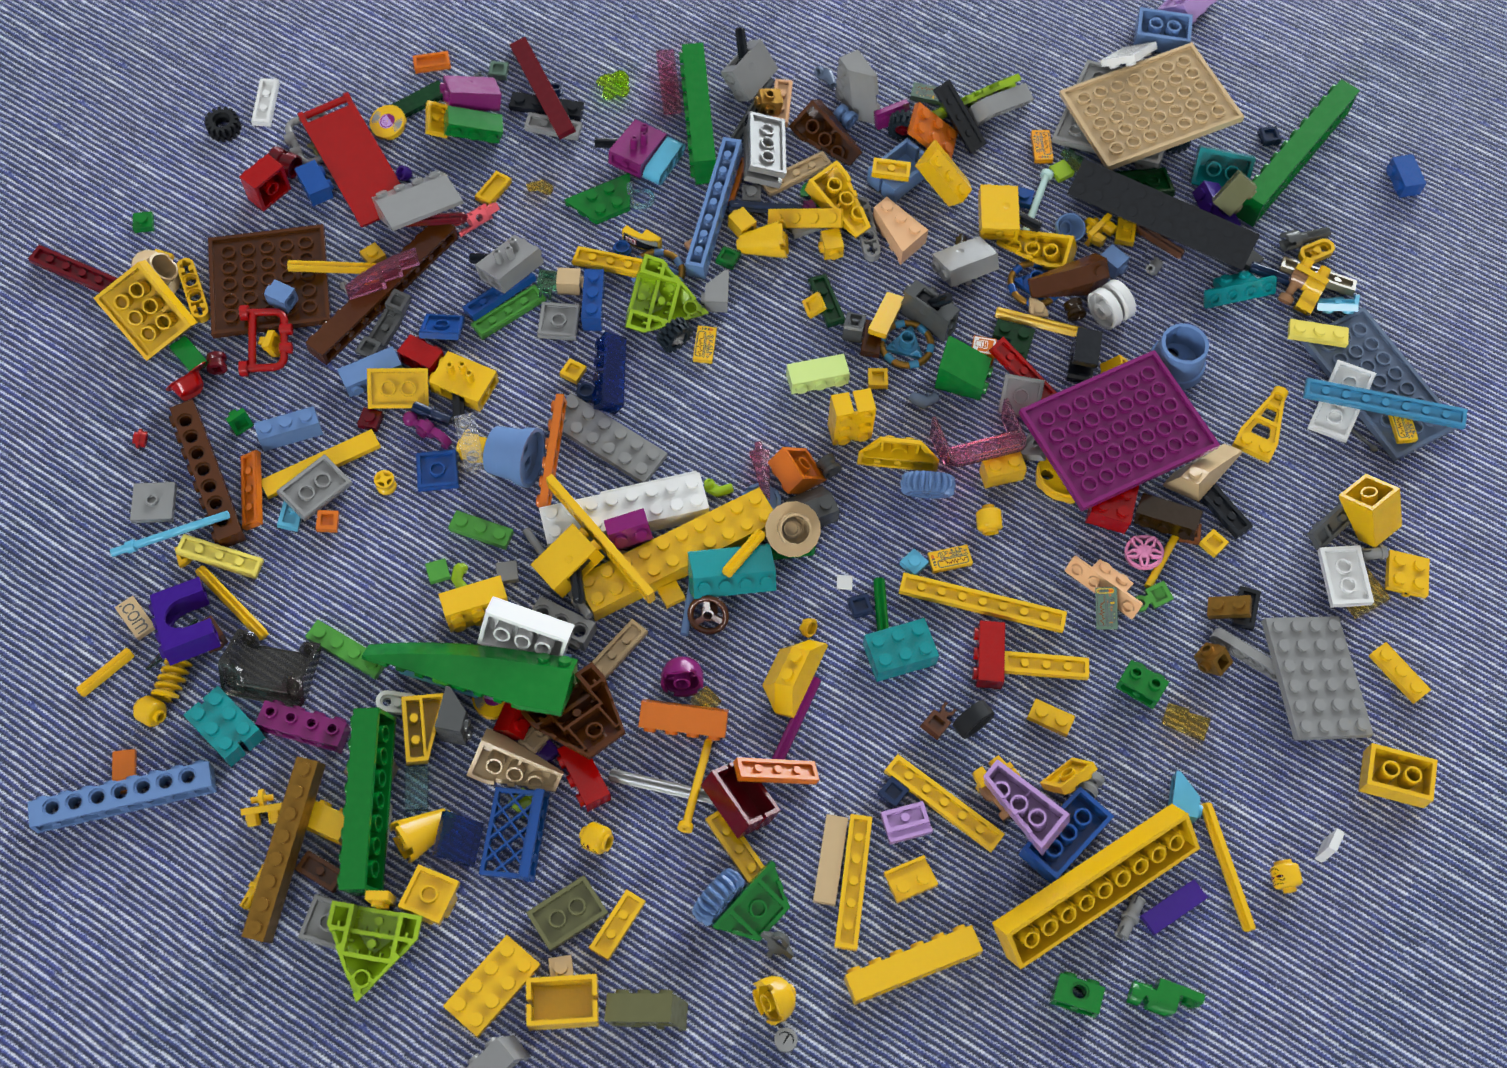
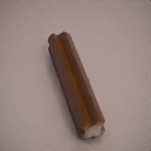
M1136 225L1137 234L1175 258H1182L1185 253L1183 248L1159 234Z

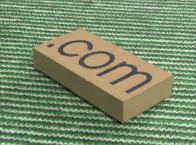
M134 596L129 597L114 607L138 641L155 630L152 621Z

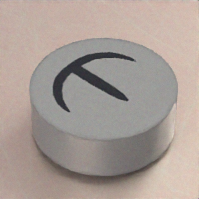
M781 1028L776 1032L774 1044L780 1052L789 1053L797 1045V1035L791 1028Z

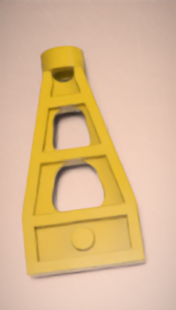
M1275 386L1271 395L1240 428L1232 447L1240 449L1242 452L1266 463L1270 462L1279 442L1284 403L1289 394L1286 388L1282 386ZM1266 409L1276 412L1274 422L1262 417ZM1256 424H1262L1270 429L1268 439L1252 433V429Z

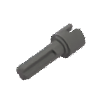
M1323 227L1305 232H1299L1298 230L1283 232L1280 234V237L1285 238V240H1280L1279 245L1283 251L1298 249L1303 243L1328 238L1331 235L1329 227Z

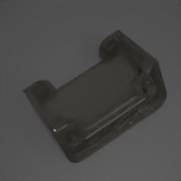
M237 629L218 661L221 689L227 695L262 702L265 700L270 702L278 700L285 703V706L293 707L296 705L302 707L308 697L321 655V643L303 642L299 652L261 646L259 638L255 633Z

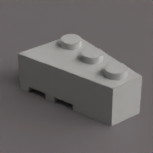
M514 1035L493 1037L484 1045L486 1049L480 1055L477 1053L468 1060L466 1068H513L522 1060L526 1062L531 1056Z

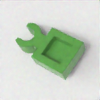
M1164 581L1145 589L1146 596L1139 595L1135 597L1144 603L1139 612L1146 611L1151 604L1156 609L1174 599Z

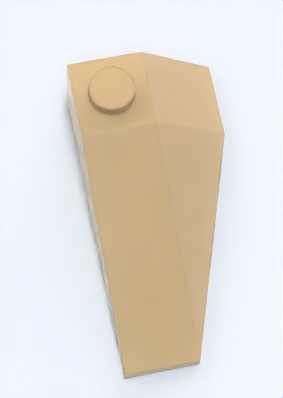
M1224 443L1218 449L1201 456L1175 471L1166 480L1163 487L1199 502L1242 454V450Z
M486 728L466 776L490 785L502 783L507 784L508 787L520 785L527 786L529 789H544L545 791L555 792L564 772L509 737Z

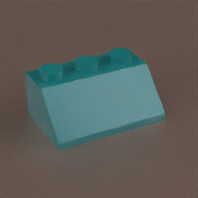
M1199 145L1193 165L1191 184L1200 185L1203 181L1219 183L1222 188L1238 169L1250 179L1256 158L1251 155Z

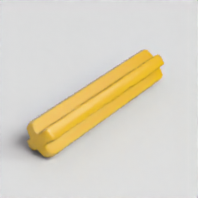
M756 529L723 567L722 573L728 578L732 577L764 540L765 532L761 529Z
M128 648L123 649L77 686V692L82 697H86L133 659L134 654Z

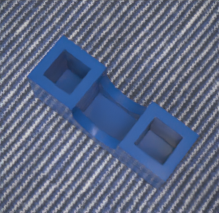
M584 269L581 312L583 331H602L603 298L605 292L604 269Z

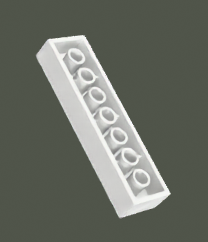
M700 472L575 500L607 538L604 520L644 508L651 532L683 525L709 512V504ZM562 503L539 508L548 547L572 523L578 529L581 527Z

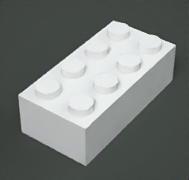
M493 596L485 611L477 644L565 656L575 625Z

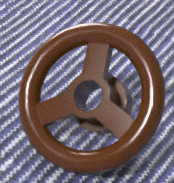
M705 595L699 599H694L688 607V620L691 626L700 633L716 634L722 631L728 623V608L722 600L715 596ZM703 602L701 615L694 618L695 607ZM718 606L722 610L723 618L718 616ZM711 620L719 624L714 628H705L699 625L704 621Z

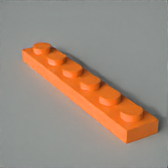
M556 394L555 401L552 400L551 403L553 416L548 421V431H550L549 438L545 440L547 453L546 457L544 456L542 459L544 472L539 478L541 491L540 495L537 494L536 506L538 508L549 506L552 502L553 493L548 488L546 477L551 474L554 477L556 476L567 406L564 394Z

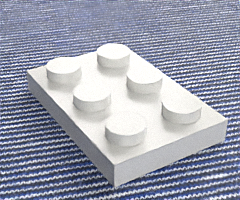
M1150 42L1122 47L1102 59V67L1109 66V69L1120 67V64H1126V66L1135 65L1137 61L1152 55L1151 52L1157 49V43Z
M1361 546L1322 547L1318 549L1317 552L1330 608L1372 605L1374 599Z

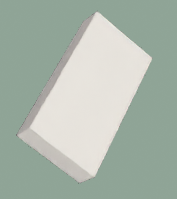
M1337 828L1322 841L1315 860L1322 863L1337 852L1345 835L1342 830Z

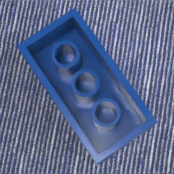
M1081 786L1061 806L1070 814V822L1045 853L1041 855L1030 840L1019 853V856L1050 884L1065 873L1114 818L1113 814Z

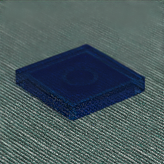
M447 810L442 811L432 855L470 868L474 867L484 823Z

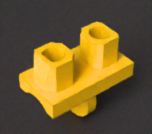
M1107 213L1100 221L1097 217L1094 219L1088 217L1084 220L1085 233H1087L1088 237L1084 244L1087 247L1094 244L1101 248L1107 239L1102 233L1104 232L1111 237L1116 232L1118 226L1111 221V214Z
M259 789L258 796L250 797L251 804L259 803V806L240 809L241 816L245 815L248 827L262 825L260 813L268 812L269 824L276 823L283 802L267 805V801L274 800V794L266 795L264 789Z

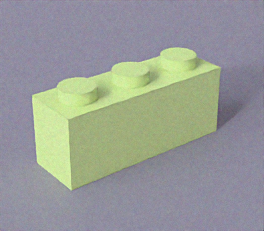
M844 354L787 364L786 376L791 394H804L807 391L824 390L828 387H841L849 384L850 372Z

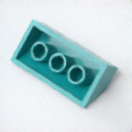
M770 544L758 545L730 578L722 573V569L741 546L688 551L690 594L694 599H699L705 595L719 597L777 591L776 569Z

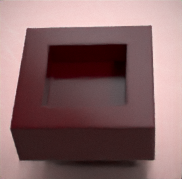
M363 407L357 423L358 428L372 429L374 432H378L384 416L383 411Z

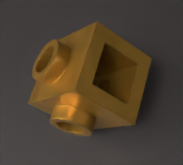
M780 88L759 89L757 97H754V107L757 108L758 113L768 116L780 115L783 106Z
M1206 642L1194 655L1198 668L1206 674L1222 676L1233 663L1226 647L1219 644Z

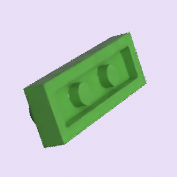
M456 510L448 526L451 532L504 550L507 549L514 534V530L458 510Z

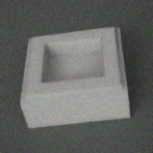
M516 560L496 563L497 576L501 575L503 584L519 582Z

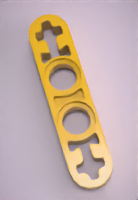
M182 258L177 262L178 274L190 312L198 323H204L210 319L211 313L196 266L190 258ZM185 266H188L190 273H186ZM189 280H196L194 285H186ZM194 295H201L199 300H191ZM198 307H201L202 315H199Z

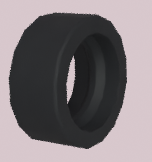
M980 700L965 710L954 721L952 726L963 739H966L983 728L993 718L995 713L984 700Z

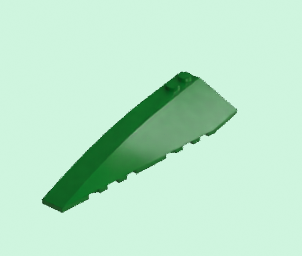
M408 642L369 644L362 654L363 660L384 667L392 665L400 672L408 670L414 672L415 677L422 679L427 676L432 678L434 683L449 686L462 692L470 690L475 696L481 698L486 695L492 697L493 702L499 704L505 701L511 703V707L518 710L562 716L577 682L574 674L578 671V659L568 656H555L548 653L473 644Z

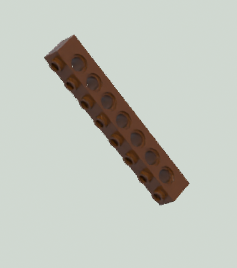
M191 399L170 407L172 415L169 416L172 427L177 428L175 436L178 443H182L184 447L180 450L184 459L189 461L186 467L190 476L195 477V481L192 483L195 491L201 494V498H198L202 509L207 510L208 514L204 515L205 518L224 511H228L230 514L229 519L208 525L213 527L214 531L211 532V536L215 544L219 543L221 546L230 547L246 541L247 539L196 404Z

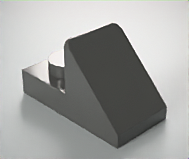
M847 312L842 340L861 343L866 315Z

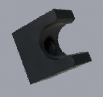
M1078 327L1071 346L1066 381L1080 383L1093 377V370L1097 368L1099 362L1102 331Z

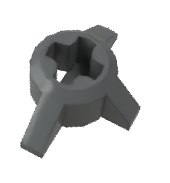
M763 931L760 934L767 941L769 951L766 953V956L771 958L773 954H784L790 960L793 958L794 954L789 945L790 940L785 933L781 931Z

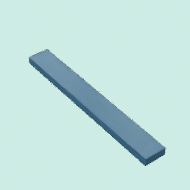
M1308 377L1305 380L1303 398L1462 430L1466 427L1468 411L1466 408Z

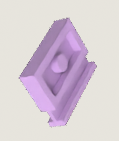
M923 801L883 811L880 814L890 845L932 834L933 832Z

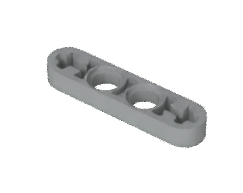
M857 197L871 226L870 229L859 236L863 256L867 261L875 262L880 258L881 248L870 204L866 198ZM865 234H871L873 238L871 240H866L863 236ZM870 246H872V250L875 254H871V252H869Z
M1216 628L1209 638L1213 644L1226 647L1230 655L1271 680L1278 682L1270 657L1223 629Z

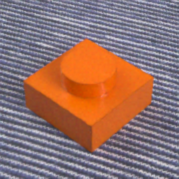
M317 510L316 532L338 533L339 511Z

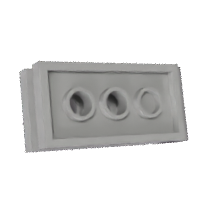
M747 111L743 124L744 181L779 189L782 184L781 178L784 179L786 176L785 119Z

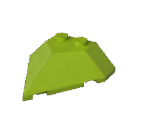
M644 254L629 301L625 328L646 333L665 327L666 323H670L672 319L675 320L677 317L689 320L709 314V312L696 300L697 298L681 279L671 271L664 259Z
M332 900L327 926L333 936L337 953L347 980L350 982L356 1003L418 940L423 916Z

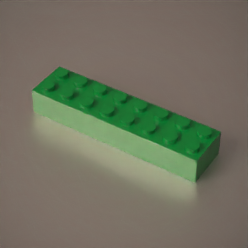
M704 43L682 44L679 60L681 78H683L681 79L682 91L686 92L683 93L685 121H689L686 122L690 173L691 178L695 177V185L709 184L716 162Z
M379 707L354 708L353 716L350 719L352 731L348 742L350 755L346 765L348 779L345 784L346 803L343 806L344 827L341 829L342 850L339 853L340 873L337 876V884L339 886L338 890L356 896H365L366 890L384 891L396 717Z

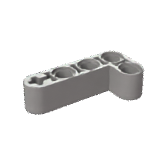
M1024 83L985 97L967 110L977 127H979L991 118L1034 101V98L1027 84Z

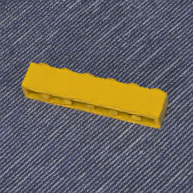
M964 924L956 926L952 929L953 932L944 935V932L938 933L931 937V941L926 943L918 941L910 945L911 949L904 952L902 949L891 952L889 954L890 957L882 960L881 957L869 961V965L860 968V966L850 968L847 970L848 974L844 976V982L853 1004L857 1005L979 956L983 949L973 926L965 927Z

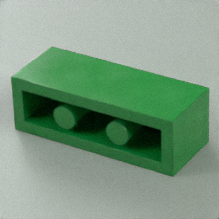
M454 106L447 107L444 115V135L499 144L503 134V118L501 114Z

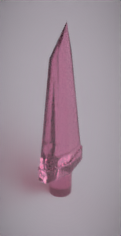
M757 441L754 443L755 450L750 451V457L760 489L770 500V465L768 464L770 450L763 449L762 442Z

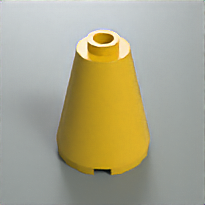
M778 220L740 234L739 239H736L737 250H740L742 254L788 258V234L783 231L786 228L785 221Z
M444 808L396 820L389 824L390 832L395 831L396 836L393 838V841L404 859L409 858L408 863L410 864L416 861L453 828L455 818L450 810L446 811Z

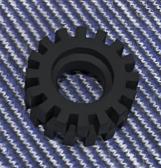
M225 106L223 109L221 107H217L218 110L212 109V113L208 112V117L205 116L204 122L209 136L218 142L220 139L222 142H225V139L232 141L231 137L235 139L237 137L236 134H240L242 128L237 113L232 108L228 110ZM222 122H229L226 126L217 127Z

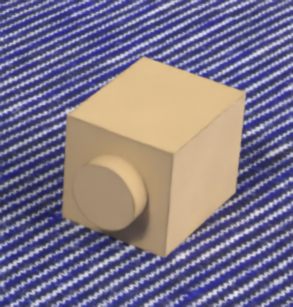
M558 268L556 278L557 294L581 295V288H583L584 283L581 268Z

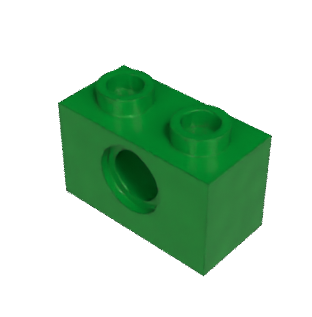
M1060 972L1055 980L1050 1004L1096 1018L1100 1012L1105 987L1100 986V983L1096 980L1086 979L1085 981L1077 978V975L1074 973ZM1073 988L1080 989L1083 993V998L1075 997Z

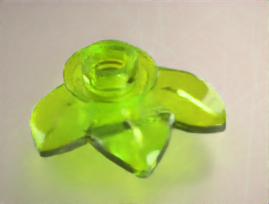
M618 70L613 74H604L595 81L597 85L604 87L602 92L604 99H613L617 95L625 98L629 94V76L625 71Z

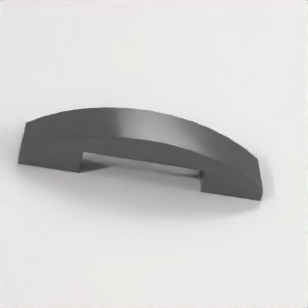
M395 288L385 302L386 308L369 336L363 337L355 350L356 354L367 357L385 349L407 312L412 298L411 295Z

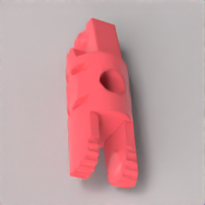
M493 202L486 205L484 203L467 213V223L469 226L460 230V237L492 219V214L500 210L498 204Z

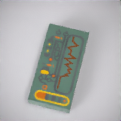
M913 83L910 100L942 106L933 92V89L937 86Z
M1117 587L1095 588L1096 630L1118 629Z

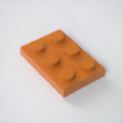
M921 102L916 103L907 133L926 148L930 146L933 140H936L952 159L958 135L957 131Z

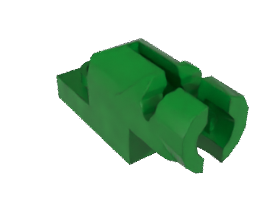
M1163 978L1156 981L1154 988L1152 984L1134 980L1130 986L1126 1002L1138 1006L1143 1000L1144 1010L1164 1017H1170L1176 1013L1179 1001L1182 1002L1183 1006L1195 1009V1007L1198 1008L1204 1003L1206 995Z

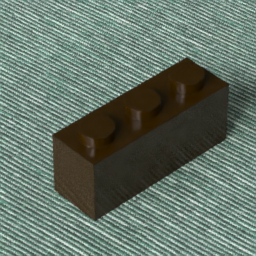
M1143 493L1135 512L1134 523L1144 528L1148 527L1158 530L1164 534L1178 536L1183 540L1194 541L1201 523L1203 511Z

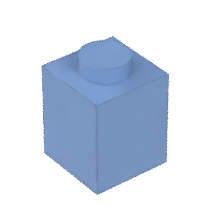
M1113 244L1101 254V256L1107 258L1109 274L1113 279L1127 271L1130 257Z
M274 280L271 285L267 286L264 293L268 305L279 308L287 314L299 300L295 288L277 280Z

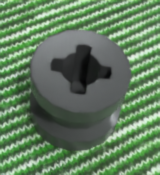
M832 453L823 456L816 463L817 467L822 469L823 476L826 479L835 476L842 469V466L836 463L835 456Z

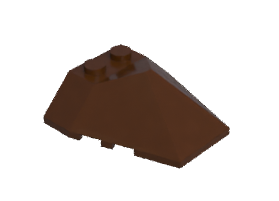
M593 662L574 674L577 684L571 693L562 716L521 711V714L534 729L589 760L626 734L606 678Z

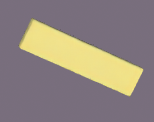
M183 534L175 551L176 555L253 579H257L264 563L263 558Z

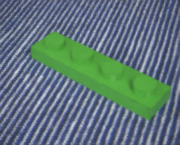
M317 620L305 635L306 639L375 680L385 668L384 666L363 660L362 654L366 647L320 620Z

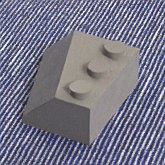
M855 50L839 57L835 96L838 101L847 105L850 111L858 114L857 120L875 124L874 111L880 109V104L876 98V95L879 94L877 74L860 51Z

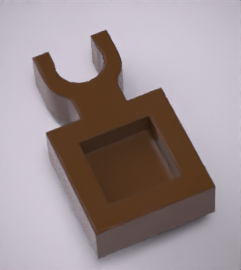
M947 702L942 705L939 712L934 709L920 726L936 740L950 726L951 722L948 719L957 711L954 708L952 712H947L945 710Z

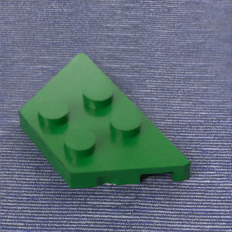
M627 173L564 199L565 205L573 207L578 211V214L587 217L596 225L630 211V174Z
M772 860L763 867L711 924L713 928L759 942L762 939L760 934L763 931L769 932L788 911L790 906L776 871V865Z

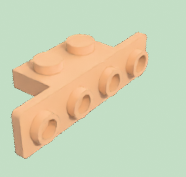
M1075 555L1065 569L1067 574L1094 593L1095 588L1117 587L1118 610L1130 619L1136 616L1143 605L1141 601L1128 593L1134 583L1126 575L1119 573L1109 563L1101 559L1093 566H1090Z

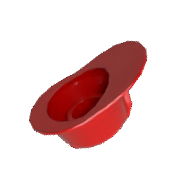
M206 362L200 363L185 376L171 383L166 388V391H173L182 401H188L198 396L204 384L199 371L205 366Z

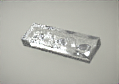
M474 413L454 416L465 471L470 472L484 469L483 452Z

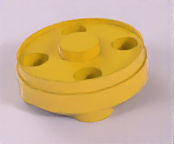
M1047 457L1045 461H1038L1035 472L1037 487L1052 499L1069 504L1075 503ZM1042 476H1046L1050 478V480L1044 479Z

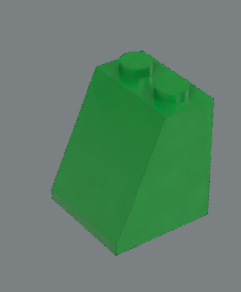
M948 336L934 388L980 401L982 393L986 394L989 385L988 382H985L986 378H991L993 366H990L992 358L960 340Z

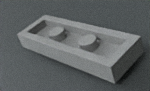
M528 113L524 125L525 131L558 137L547 115ZM571 120L576 132L564 139L578 141L583 127L582 122Z

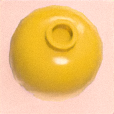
M768 976L754 983L756 985V989L752 990L754 1003L760 1015H763L765 1012L769 1018L766 1020L768 1024L777 1025L791 1016L796 1005V991L792 984H789L779 976Z

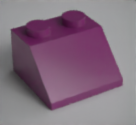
M644 508L604 520L608 538L619 551L636 548L653 539Z

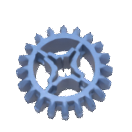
M938 471L906 472L902 475L900 483L901 491L904 495L925 499L949 498L954 495L956 490L955 477Z
M732 868L725 869L702 892L694 904L692 914L705 926L711 925L739 895L744 887L745 880Z

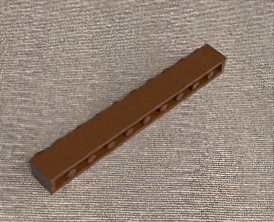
M452 224L430 225L421 233H418L414 240L404 246L396 257L392 258L382 270L376 273L373 279L365 283L356 295H353L342 308L335 312L333 317L324 322L321 328L308 338L305 343L309 353L325 365L331 362L385 310V302L394 288L403 292L458 239L456 227Z

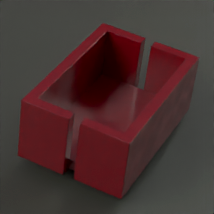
M733 762L712 770L701 784L737 839L770 824L781 811L761 782L737 781Z

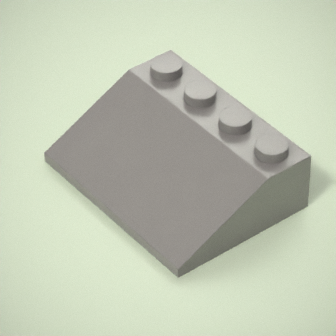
M439 170L430 172L429 176L424 178H414L411 180V183L406 185L398 184L393 187V190L377 192L376 196L371 197L379 219L392 231L464 204L448 176Z

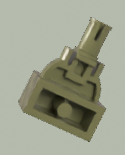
M1238 169L1215 194L1212 201L1231 217L1233 213L1237 214L1242 209V204L1246 199L1250 200L1255 195L1257 186Z

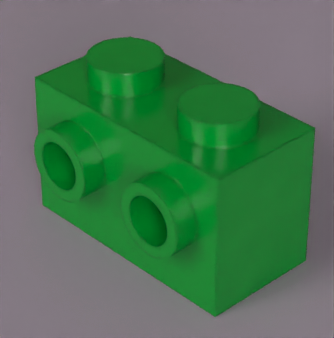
M1131 660L1115 688L1154 709L1169 681L1163 675L1148 670L1144 664Z

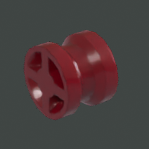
M221 351L209 352L206 356L208 362L207 372L213 375L226 373L227 365L225 362L227 361V355Z

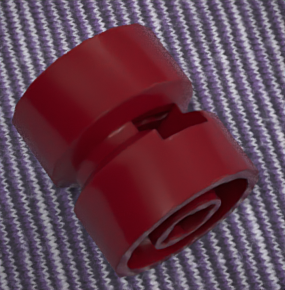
M273 147L268 154L283 165L288 178H295L297 175L294 168L302 165V158L281 147Z

